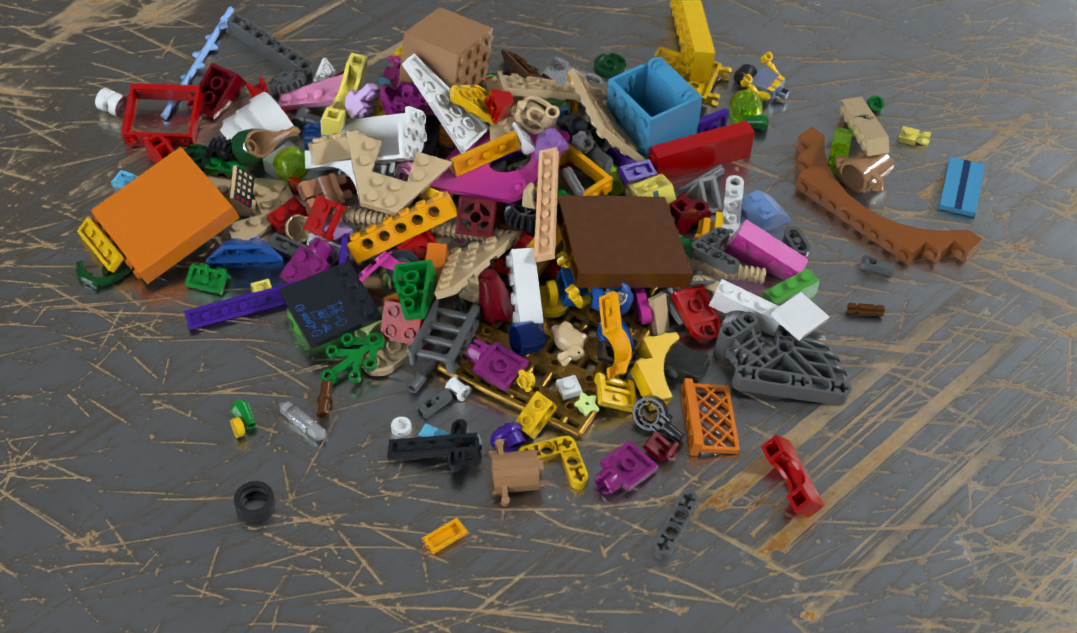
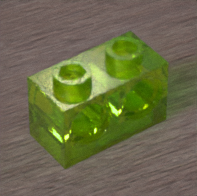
M835 127L828 159L829 167L835 168L836 156L848 157L853 130Z

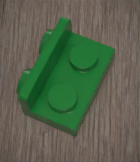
M198 263V265L191 264L185 282L186 287L218 295L223 294L226 281L231 280V276L227 273L226 269L220 267L211 269L209 265Z

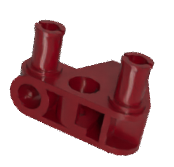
M685 192L679 194L677 200L669 204L671 215L675 219V227L679 230V234L682 237L697 229L699 220L710 218L712 215L707 202L703 200L693 201Z

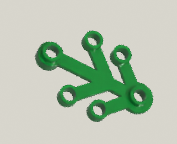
M373 332L367 337H353L350 333H346L341 337L344 346L363 345L359 349H337L335 345L328 346L326 354L329 358H347L332 370H324L320 376L321 381H331L334 386L337 383V375L353 364V370L349 373L348 377L352 383H359L362 379L360 373L363 355L369 352V358L364 362L365 368L370 372L376 370L377 353L385 344V338L381 333Z

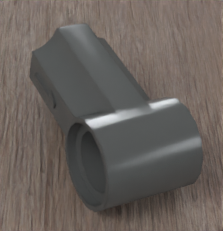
M301 107L291 119V122L299 130H303L306 124H321L320 120L322 117L312 114L305 107Z

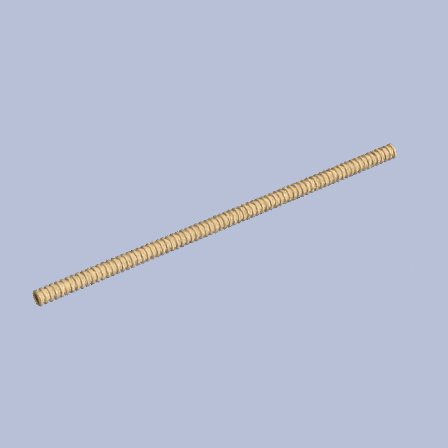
M348 206L346 211L342 213L340 221L344 222L346 220L348 223L351 221L352 223L357 222V224L363 223V225L368 224L370 226L382 223V220L388 216H394L383 212L380 213L379 211L374 212L372 209L369 211L368 209L363 210V208L357 209V207L352 208ZM333 208L329 220H332V217L336 210L335 208ZM415 217L414 219L420 221L423 218L421 217L420 219L419 217ZM445 221L429 229V232L432 235L436 234V236L441 234L442 237L447 235L449 238L453 236L455 239L459 237V239L465 238V240H476V242L480 240L484 242L487 239L484 237L455 234L456 223L454 224L453 221L449 223ZM403 223L397 224L401 229L406 228V225ZM470 224L465 225L469 230H471L472 226H470ZM479 225L477 231H481L485 229L487 226H484V228H482ZM495 228L493 236L497 238L516 231L510 232V230L504 231V229L499 230ZM517 240L511 242V245H512L511 247H513L514 245H516ZM564 243L557 251V254L566 250ZM688 256L690 268L692 270H703V275L719 276V278L725 277V279L729 277L731 280L736 278L737 281L742 279L743 282L748 280L750 283L754 281L756 284L757 282L763 284L765 281V268L759 269V267H748V265L744 267L740 264L738 272L731 275L699 259L696 260L695 257L690 259Z

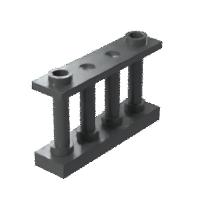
M436 298L435 302L430 305L429 313L412 345H409L407 349L410 365L414 366L418 357L444 362L447 373L455 375L482 320L480 306L472 305L470 311L464 313L442 308L441 299L437 300ZM441 315L464 320V323L459 327L440 323L437 320ZM433 329L458 334L456 339L453 340L430 336ZM425 343H430L451 349L449 353L441 354L423 350Z

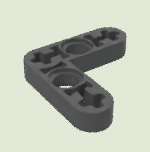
M716 227L692 243L691 255L726 274H736L739 270V260L718 249L728 242L730 232L726 228Z

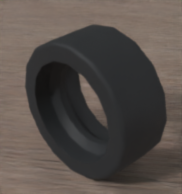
M250 481L243 484L234 495L236 512L242 520L250 523L266 520L275 510V497L272 488L261 481ZM253 494H261L267 498L266 504L255 510L246 509L242 505L244 499Z

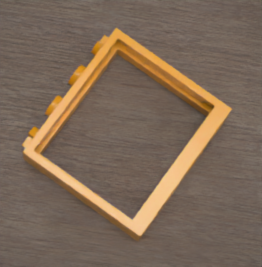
M569 143V150L564 151L559 157L558 167L571 161L597 182L586 189L583 196H604L612 191L613 177Z

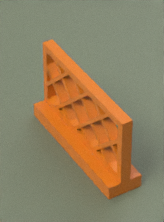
M685 378L680 388L690 456H698L699 452L739 454L740 446L729 385L693 383V379ZM696 390H702L707 395L702 398L696 393ZM714 392H724L725 397L720 399ZM709 397L717 402L714 407L706 401ZM702 404L709 412L704 414L698 407ZM720 405L727 410L725 416L717 410ZM713 413L720 420L717 423H715L708 416H710ZM703 421L712 426L709 431L701 426ZM722 422L730 427L728 432L719 426ZM714 430L723 435L720 440L711 434ZM707 437L715 444L713 446L704 445V439ZM727 438L733 443V447H727L722 442Z

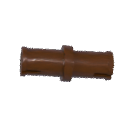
M325 380L321 382L320 394L317 396L318 409L316 415L319 419L329 418L330 405L333 403V383Z

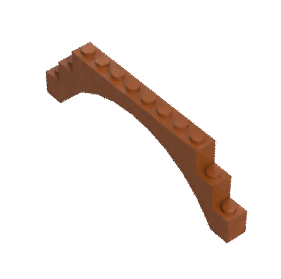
M810 127L798 136L796 150L801 154L798 155L796 169L802 173L798 175L796 188L900 260L910 265L923 254L938 264L949 253H952L957 258L967 262L979 251L982 238L968 229L941 231L916 228L882 217L864 207L843 189L831 172L825 155V135Z

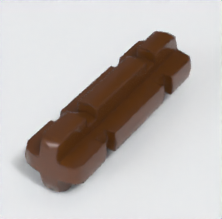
M848 303L847 312L849 314H876V316H884L885 307L884 305L874 306V304L858 303L856 305V303Z

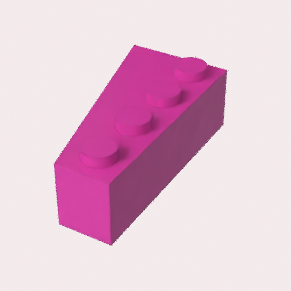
M747 219L731 236L723 251L755 268H765L767 273L783 280L802 272L809 260Z

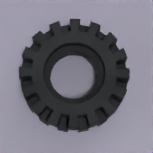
M220 136L214 137L205 152V156L208 157L207 160L209 161L210 157L225 159V162L237 161L238 159L235 157L231 146L232 139L226 140L224 136L222 139Z

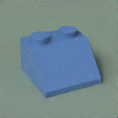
M760 190L743 197L741 212L750 222L766 232L792 220L770 195Z

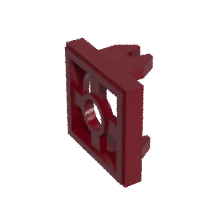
M460 196L455 234L484 238L492 237L496 225L497 201ZM475 203L474 210L470 213H465V208ZM481 204L488 209L490 216L482 214L480 211ZM473 212H478L481 215V220L478 223H474L471 220ZM464 219H468L472 224L471 230L464 225ZM482 221L489 222L485 229L477 231L478 224Z

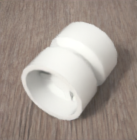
M103 88L96 96L95 105L100 110L121 117L125 114L128 97L108 88Z

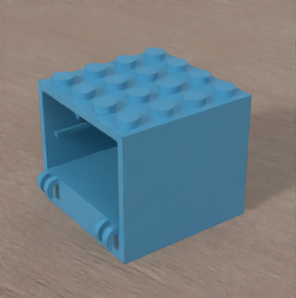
M660 56L654 57L646 63L608 79L607 108L616 118L615 122L620 129H624L638 147L636 152L647 160L651 146L698 134L702 96Z

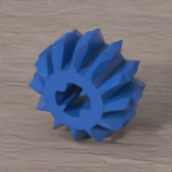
M310 123L304 126L303 144L305 150H309V142H313L314 138L321 137L320 123Z

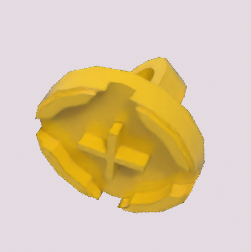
M555 280L546 281V285L539 287L542 314L548 318L562 316L569 307L562 305Z

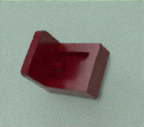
M655 431L642 448L659 463H662L666 459L670 461L676 455L677 451L675 449L679 443L675 441L670 444Z

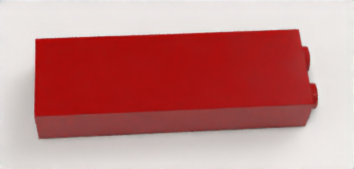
M747 120L651 146L648 159L651 161L657 175L663 174L669 180L750 157L755 131Z

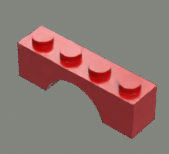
M775 435L761 446L768 462L786 480L790 490L787 498L795 513L809 518L825 506L788 439Z

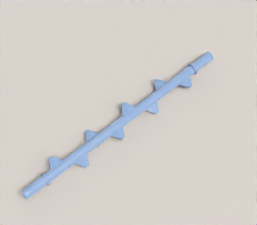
M228 7L213 33L205 36L208 41L203 49L192 53L196 60L188 73L180 76V79L183 80L180 85H190L189 83L196 71L205 66L202 62L208 52L218 49V46L214 43L221 31L229 27L227 23L229 22V17L234 12L233 7ZM170 100L167 102V106L161 114L163 119L168 118L178 101Z

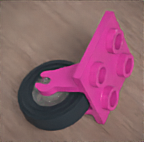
M405 249L395 252L391 250L388 253L384 251L375 259L376 264L374 266L370 264L360 272L363 276L359 280L362 282L381 266L386 268L387 275L393 281L395 264L416 262L419 259L413 252Z

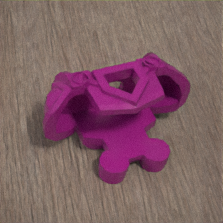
M400 81L397 87L388 83H384L381 86L380 101L386 115L405 113L406 106L424 111L426 119H430L435 115L414 82Z

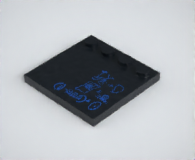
M349 261L279 289L280 296L310 349L319 347L342 337L346 333H352L382 320V314L363 283L359 280V276Z

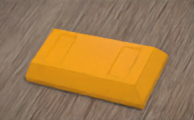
M456 517L421 539L432 554H435L469 532Z

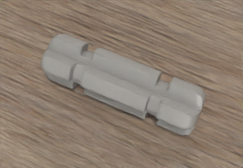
M564 168L562 175L574 195L583 196L584 188L572 168Z

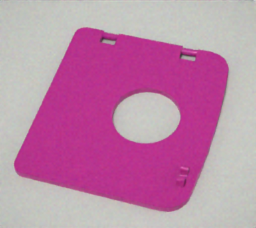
M490 129L467 151L489 142ZM557 130L569 144L571 141L569 133ZM528 133L536 147L538 134ZM456 147L445 160L450 161L451 158L460 155L461 153ZM533 152L529 154L531 156L530 162L519 170L497 172L490 168L491 162L458 177L448 168L428 188L503 203L515 202L523 197V190L530 182L534 186L538 183L539 160L536 161Z

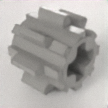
M579 131V133L573 135L571 144L581 153L587 154L588 151L594 148L595 141L592 139L591 133Z

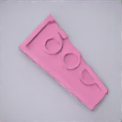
M344 74L294 89V91H289L288 93L284 92L280 94L278 105L284 111L301 107L329 106L333 103L338 93Z

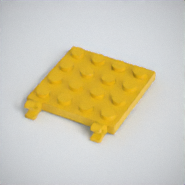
M659 46L653 58L660 56L702 96V104L708 102L711 107L717 108L719 102L714 100H719L720 95L710 93L718 75L722 80L729 81L731 76L725 73L731 74L732 68L723 67L722 63L714 61L710 81H692L689 79V75L686 74V64L683 63L684 55L679 51Z

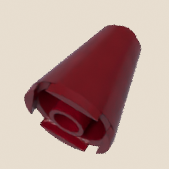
M486 269L482 271L478 276L479 306L482 319L489 323H495L494 320H501L503 322L513 316V312H515V306L511 304V292L495 270Z

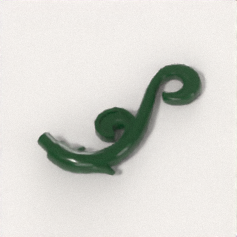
M78 261L76 262L77 269L75 272L82 283L92 286L97 290L98 287L120 281L133 269L127 266L121 270L119 266L113 273L103 265L101 270L105 277L92 276L93 273L88 272L87 268L84 267V263Z

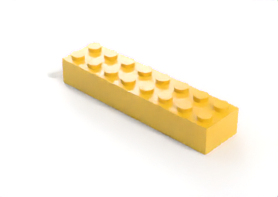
M670 0L674 26L677 27L676 35L679 36L678 42L681 45V54L684 55L683 63L686 64V74L689 75V79L692 81H710L715 49L701 0Z

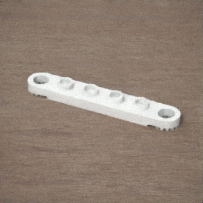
M736 175L729 176L726 179L722 227L729 230V239L740 227L744 180ZM727 243L721 246L719 250L723 252Z

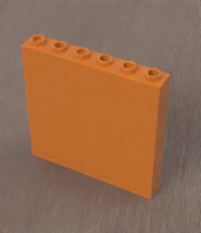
M182 147L176 149L90 210L95 216L92 220L99 227L102 225L100 230L107 237L110 236L109 240L116 247H119L118 250L127 258L124 261L129 268H135L133 273L139 280L143 278L147 284L240 218L233 206Z

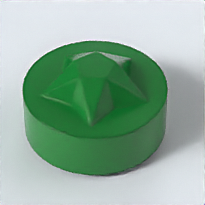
M878 95L871 96L866 102L873 113H877L884 108V100Z

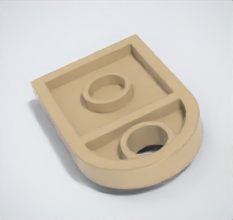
M385 340L383 348L377 353L376 370L370 372L365 368L364 362L369 358V352L363 355L362 369L373 376L388 375L409 360L407 349L412 344Z

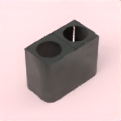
M673 344L664 363V376L681 383L684 382L685 378L693 379V383H701L709 367L710 358L707 362L709 355L679 344Z

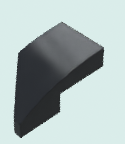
M601 341L598 343V361L613 365L615 359L611 343ZM630 360L628 368H632L635 361Z

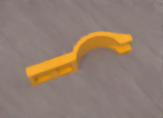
M611 291L598 298L602 334L611 343L615 356L614 364L607 368V378L610 380L614 379L618 374L626 373L632 356L630 340L622 329L619 297L615 291Z

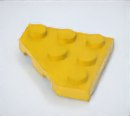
M453 85L449 89L450 100L455 105L464 107L468 113L475 114L483 122L493 125L491 117L488 115L487 106H485V98L489 95V91L479 85H474L473 87L462 85L460 88L457 85Z

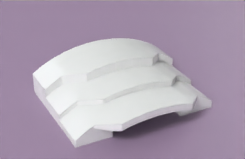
M262 92L250 99L251 103L223 120L220 132L229 140L237 132L246 129H263L274 132L283 129L287 130L293 124L276 101L268 93ZM299 135L283 139L276 146V149L288 140L292 143L300 139Z

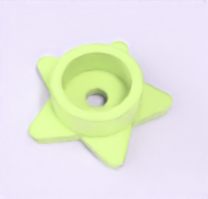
M583 392L579 394L580 400L575 402L574 406L578 407V410L584 416H587L592 411H599L598 406L595 404L596 395L587 396Z

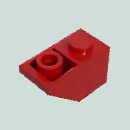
M491 89L489 95L485 98V106H487L488 115L491 117L492 123L497 124L509 116L514 104L511 92Z

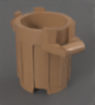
M862 150L851 158L840 155L835 157V169L839 171L837 179L840 182L843 181L846 187L855 193L866 194L870 190L882 192L884 178L894 168V159H890L887 153L868 156Z

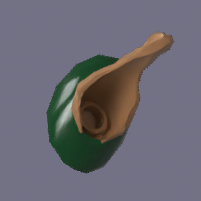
M295 126L287 130L283 129L274 132L263 129H246L237 132L232 137V150L241 164L247 166L259 165L263 163V158L276 150V146L283 139L297 136L300 130Z

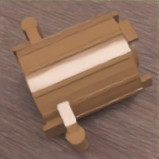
M497 439L495 444L497 450L488 451V456H491L494 490L492 497L502 496L501 505L507 507L510 501L508 492L539 490L545 487L544 484L540 485L539 479L542 478L544 465L543 460L537 459V454H540L541 450L504 452V441Z

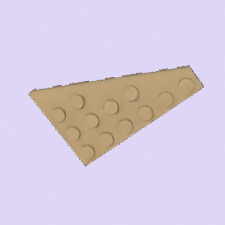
M572 68L568 72L571 78L570 82L576 87L575 92L581 97L580 102L586 107L585 112L592 118L591 123L597 128L596 133L602 139L606 138L612 147H618L624 156L628 155L636 162L647 160L636 152L638 147L633 143L625 130L620 129L615 122L616 118L602 100L599 101L594 94L595 90L590 86L585 77Z
M496 76L487 80V91L490 92L491 89L501 90ZM522 96L513 97L514 104L507 118L497 124L491 125L489 123L490 141L513 131L512 124L514 122L517 123L515 120L516 105L519 101L524 100ZM529 101L521 112L520 119L529 128L537 129L539 128L538 126L527 120V110L531 107H538L544 112L545 110L536 102ZM537 111L530 113V117L538 122H541L543 116H540V113Z
M518 232L497 238L492 236L481 243L472 242L468 244V247L451 249L434 292L437 300L457 294L461 288L468 284L467 279L471 276L472 278L478 276L490 265L489 261L493 257L494 259L499 258L512 246L511 242L520 239Z

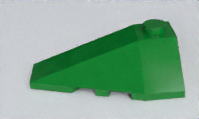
M432 260L395 264L392 278L405 321L425 319L436 290L438 278Z

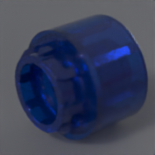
M532 320L511 324L509 327V342L512 351L520 356L537 354L539 349L545 345V334L542 326L534 323Z

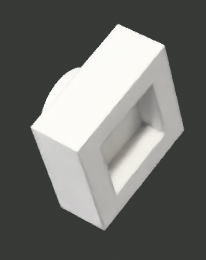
M575 375L556 380V386L563 400L579 396L582 392Z

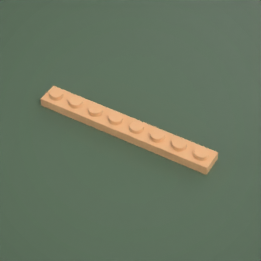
M557 147L539 151L534 246L536 262L555 259L559 162Z

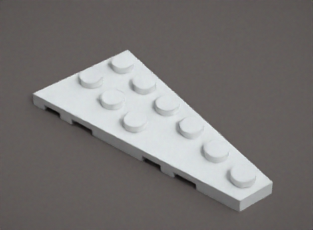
M415 53L403 62V67L460 153L466 152L490 128L477 115L468 113L460 105H455L450 100V88Z

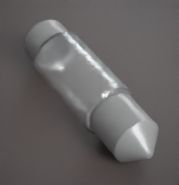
M289 401L279 403L280 413L301 431L316 441L326 439V430L303 410Z

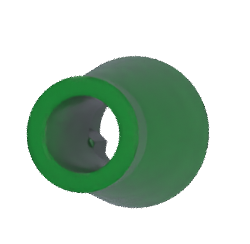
M760 114L744 117L743 121H748L752 129L761 131L768 129V115Z
M244 399L235 401L230 407L231 414L242 420L246 430L255 427L256 422L249 402H246Z

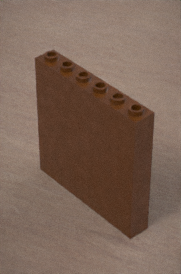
M558 195L556 217L576 288H622V283L627 284L630 288L688 287L689 281L693 278V270L689 266L688 256L685 255L683 242L679 238V230L675 227V219L671 215L670 205L667 204L665 197Z

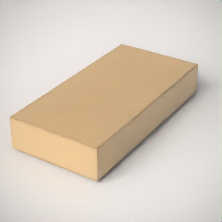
M659 293L648 298L652 316V335L658 336L670 330L666 293Z

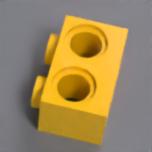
M537 391L515 422L522 426V432L535 440L558 407Z

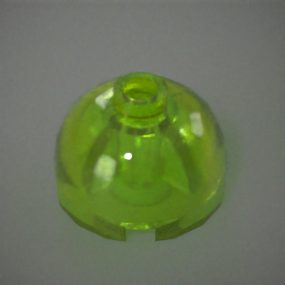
M747 89L740 90L731 97L728 111L732 114L731 117L742 122L744 117L762 114L763 102L756 92Z
M296 146L285 147L278 151L273 159V168H275L277 176L285 182H288V178L299 177L300 180L304 178L309 169H305V151Z

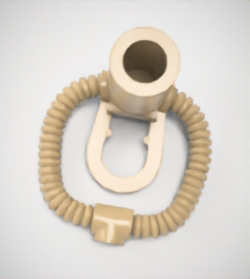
M529 95L517 103L515 120L526 132L538 134L548 128L555 127L560 111L558 107L549 104L546 100ZM529 101H536L547 107L545 112L538 107H531L526 113L527 120L540 127V129H531L520 119V114ZM537 111L540 113V116H543L541 122H538L530 117V113Z

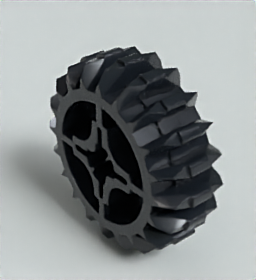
M523 197L518 201L508 203L504 211V217L509 228H515V231H522V233H535L536 209L523 207Z

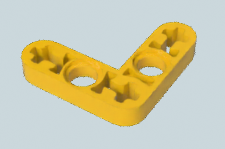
M561 436L525 445L519 449V451L550 448L552 450L550 454L541 452L538 454L537 459L543 460V463L560 459L570 485L578 490L587 486L588 472L576 442L572 437ZM570 459L577 460L578 464L575 466H571L567 463V461ZM576 472H578L579 478L582 479V481L576 479Z

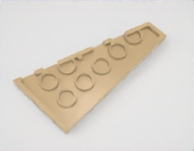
M497 71L496 78L500 89L511 92L512 97L522 96L525 98L533 95L544 100L556 98L560 101L573 99L576 102H580L581 97L575 92L576 87L571 85V83L565 82L564 85L555 84V80L531 76L524 79L518 76V74L512 73L511 76L503 75L502 71ZM592 87L599 101H605V91L601 88Z

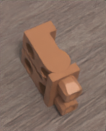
M331 173L298 184L297 189L302 201H306L304 206L308 215L317 195L341 205H345V203L353 198L350 190L342 192L340 189L341 185L347 183L344 174L335 175Z

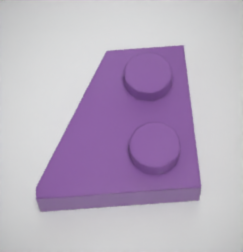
M548 128L538 133L534 152L536 161L539 160L540 150L557 147L559 153L569 150L568 143L556 128Z

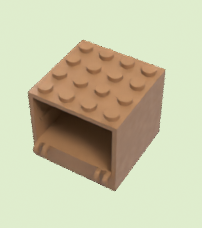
M439 7L404 32L399 82L413 83V80L402 64L415 53L449 88L453 85H457L459 88L462 85H470L471 87L479 85L485 88L487 84L486 74L489 70L488 59L491 55L490 45L493 41V28Z

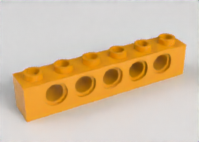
M448 191L444 193L438 192L427 201L421 200L417 202L415 207L411 209L405 208L394 217L388 216L384 218L382 223L378 225L372 224L361 233H353L349 236L347 246L356 262L360 263L456 217L458 209ZM437 207L439 212L433 213L430 211V208ZM420 215L423 219L417 221L413 216ZM403 223L406 225V228L401 229L397 224ZM387 231L390 235L385 237L380 232ZM370 239L373 241V244H366L364 240Z

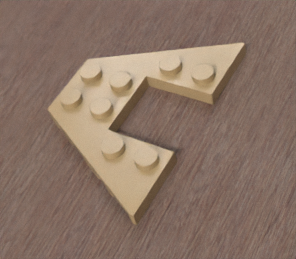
M346 131L352 169L356 180L360 206L396 216L452 166L451 161L417 152L407 182L372 171L382 141Z
M207 175L208 179L225 198L230 197L232 179L227 176ZM254 178V184L258 185L257 194H253V198L256 200V205L261 215L230 224L227 230L231 239L250 240V238H259L272 229V225L266 219L267 215L293 197L286 180Z

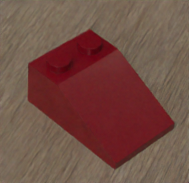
M211 63L199 83L203 94L200 113L215 119L240 96L247 82L239 74ZM189 101L187 107L193 109L194 101Z

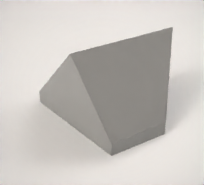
M716 175L698 179L686 192L693 201L703 200L707 202L712 213L723 210Z

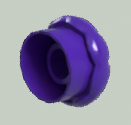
M517 422L505 423L503 426L498 427L490 438V444L493 448H495L496 440L502 439L504 441V452H511L526 442L522 435V426Z

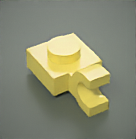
M903 126L898 142L912 146L919 143L928 147L930 142L928 139H930L931 132L925 131L920 134L918 129Z

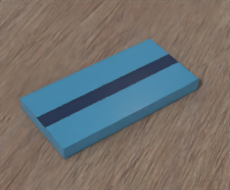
M950 156L939 209L975 217L985 164Z

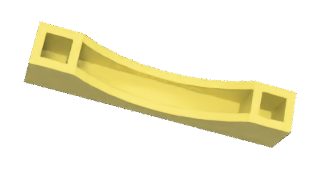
M355 53L350 54L338 93L333 103L326 107L321 118V134L330 136L341 133L349 115L345 107L346 96L350 90H360L367 74L368 56Z

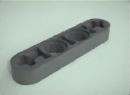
M685 490L680 494L654 542L653 554L656 558L666 560L674 551L697 508L699 498L694 491ZM688 499H692V501H690L687 505V508L684 507L685 501ZM677 513H683L686 516V518L684 520H678L675 518L674 515ZM674 529L677 535L669 536L666 534V530ZM664 541H666V549L660 551L659 548H662Z

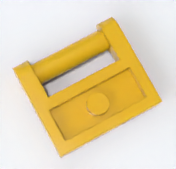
M597 372L594 377V383L597 384L598 405L633 413V407L636 403L634 381L616 378L610 380L604 373Z

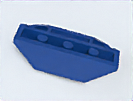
M233 238L231 241H225L206 259L207 265L210 266L209 268L284 266L282 256L260 238H250V240Z

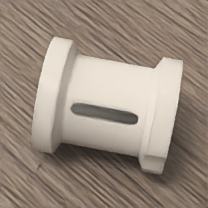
M457 376L452 377L445 386V389L455 394L461 402L465 401L472 391V388L464 385Z

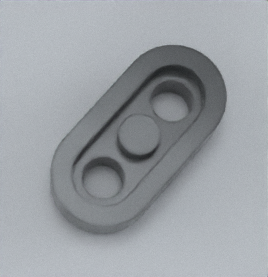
M788 227L783 237L787 246L807 257L811 246L803 232L797 227Z

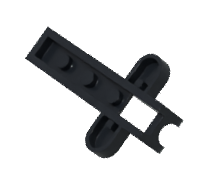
M457 419L451 425L450 435L389 439L387 457L389 460L448 457L447 462L450 469L460 471L465 467V464L478 465L481 463L480 450H482L483 443L479 433H469L468 424L464 419Z

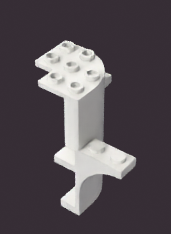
M406 106L405 113L346 120L341 134L358 129L366 137L382 141L375 164L415 160L417 152H422L424 142L427 140L424 125L426 123V116L424 111ZM321 134V137H323V138H328V137H330V136ZM310 150L305 151V169L313 171L341 169L349 175L356 186L351 158L316 166L312 164Z

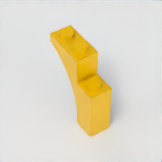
M666 332L653 337L647 336L642 339L637 350L641 359L635 361L630 374L642 397L654 395L661 398L666 405L673 396L664 376V359L673 344H676L680 339L677 332ZM652 403L646 405L649 411L657 410L652 406Z

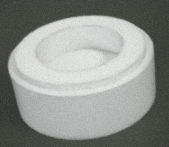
M397 417L392 421L391 431L395 436L405 437L410 434L412 427L411 421L408 418Z

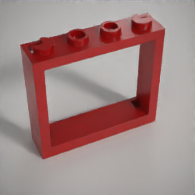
M131 83L121 132L125 144L144 145L143 140L158 133L133 132L139 99L194 101L188 134H160L169 142L170 146L187 147L188 145L195 144L203 99L200 85Z

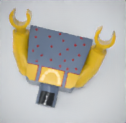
M768 51L760 58L761 63L767 64V66H763L753 78L751 75L746 74L740 82L742 87H747L746 96L754 98L756 101L773 103L777 97L786 100L790 94V90L784 88L785 78L778 72L774 63H771L773 59L771 52Z

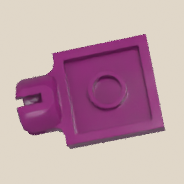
M315 237L306 248L300 245L279 277L288 283L298 282L329 269L331 265L327 263V258L332 253L333 248L318 237Z
M475 339L473 342L476 345L471 343L466 351L465 357L475 364L473 372L505 392L519 377V370H525L529 364L528 360L497 341L493 345H488L480 339Z
M629 440L600 461V467L603 469L595 475L594 481L599 490L607 486L602 491L606 495L612 494L619 488H625L629 492L658 470V465Z

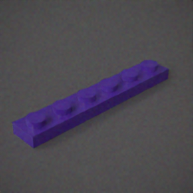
M297 281L185 310L184 313L189 330L283 305L285 303L279 294V289Z

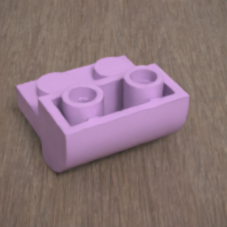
M366 84L360 91H349L346 96L345 107L351 118H367L374 113L373 110L377 106L373 101L380 98L381 85Z

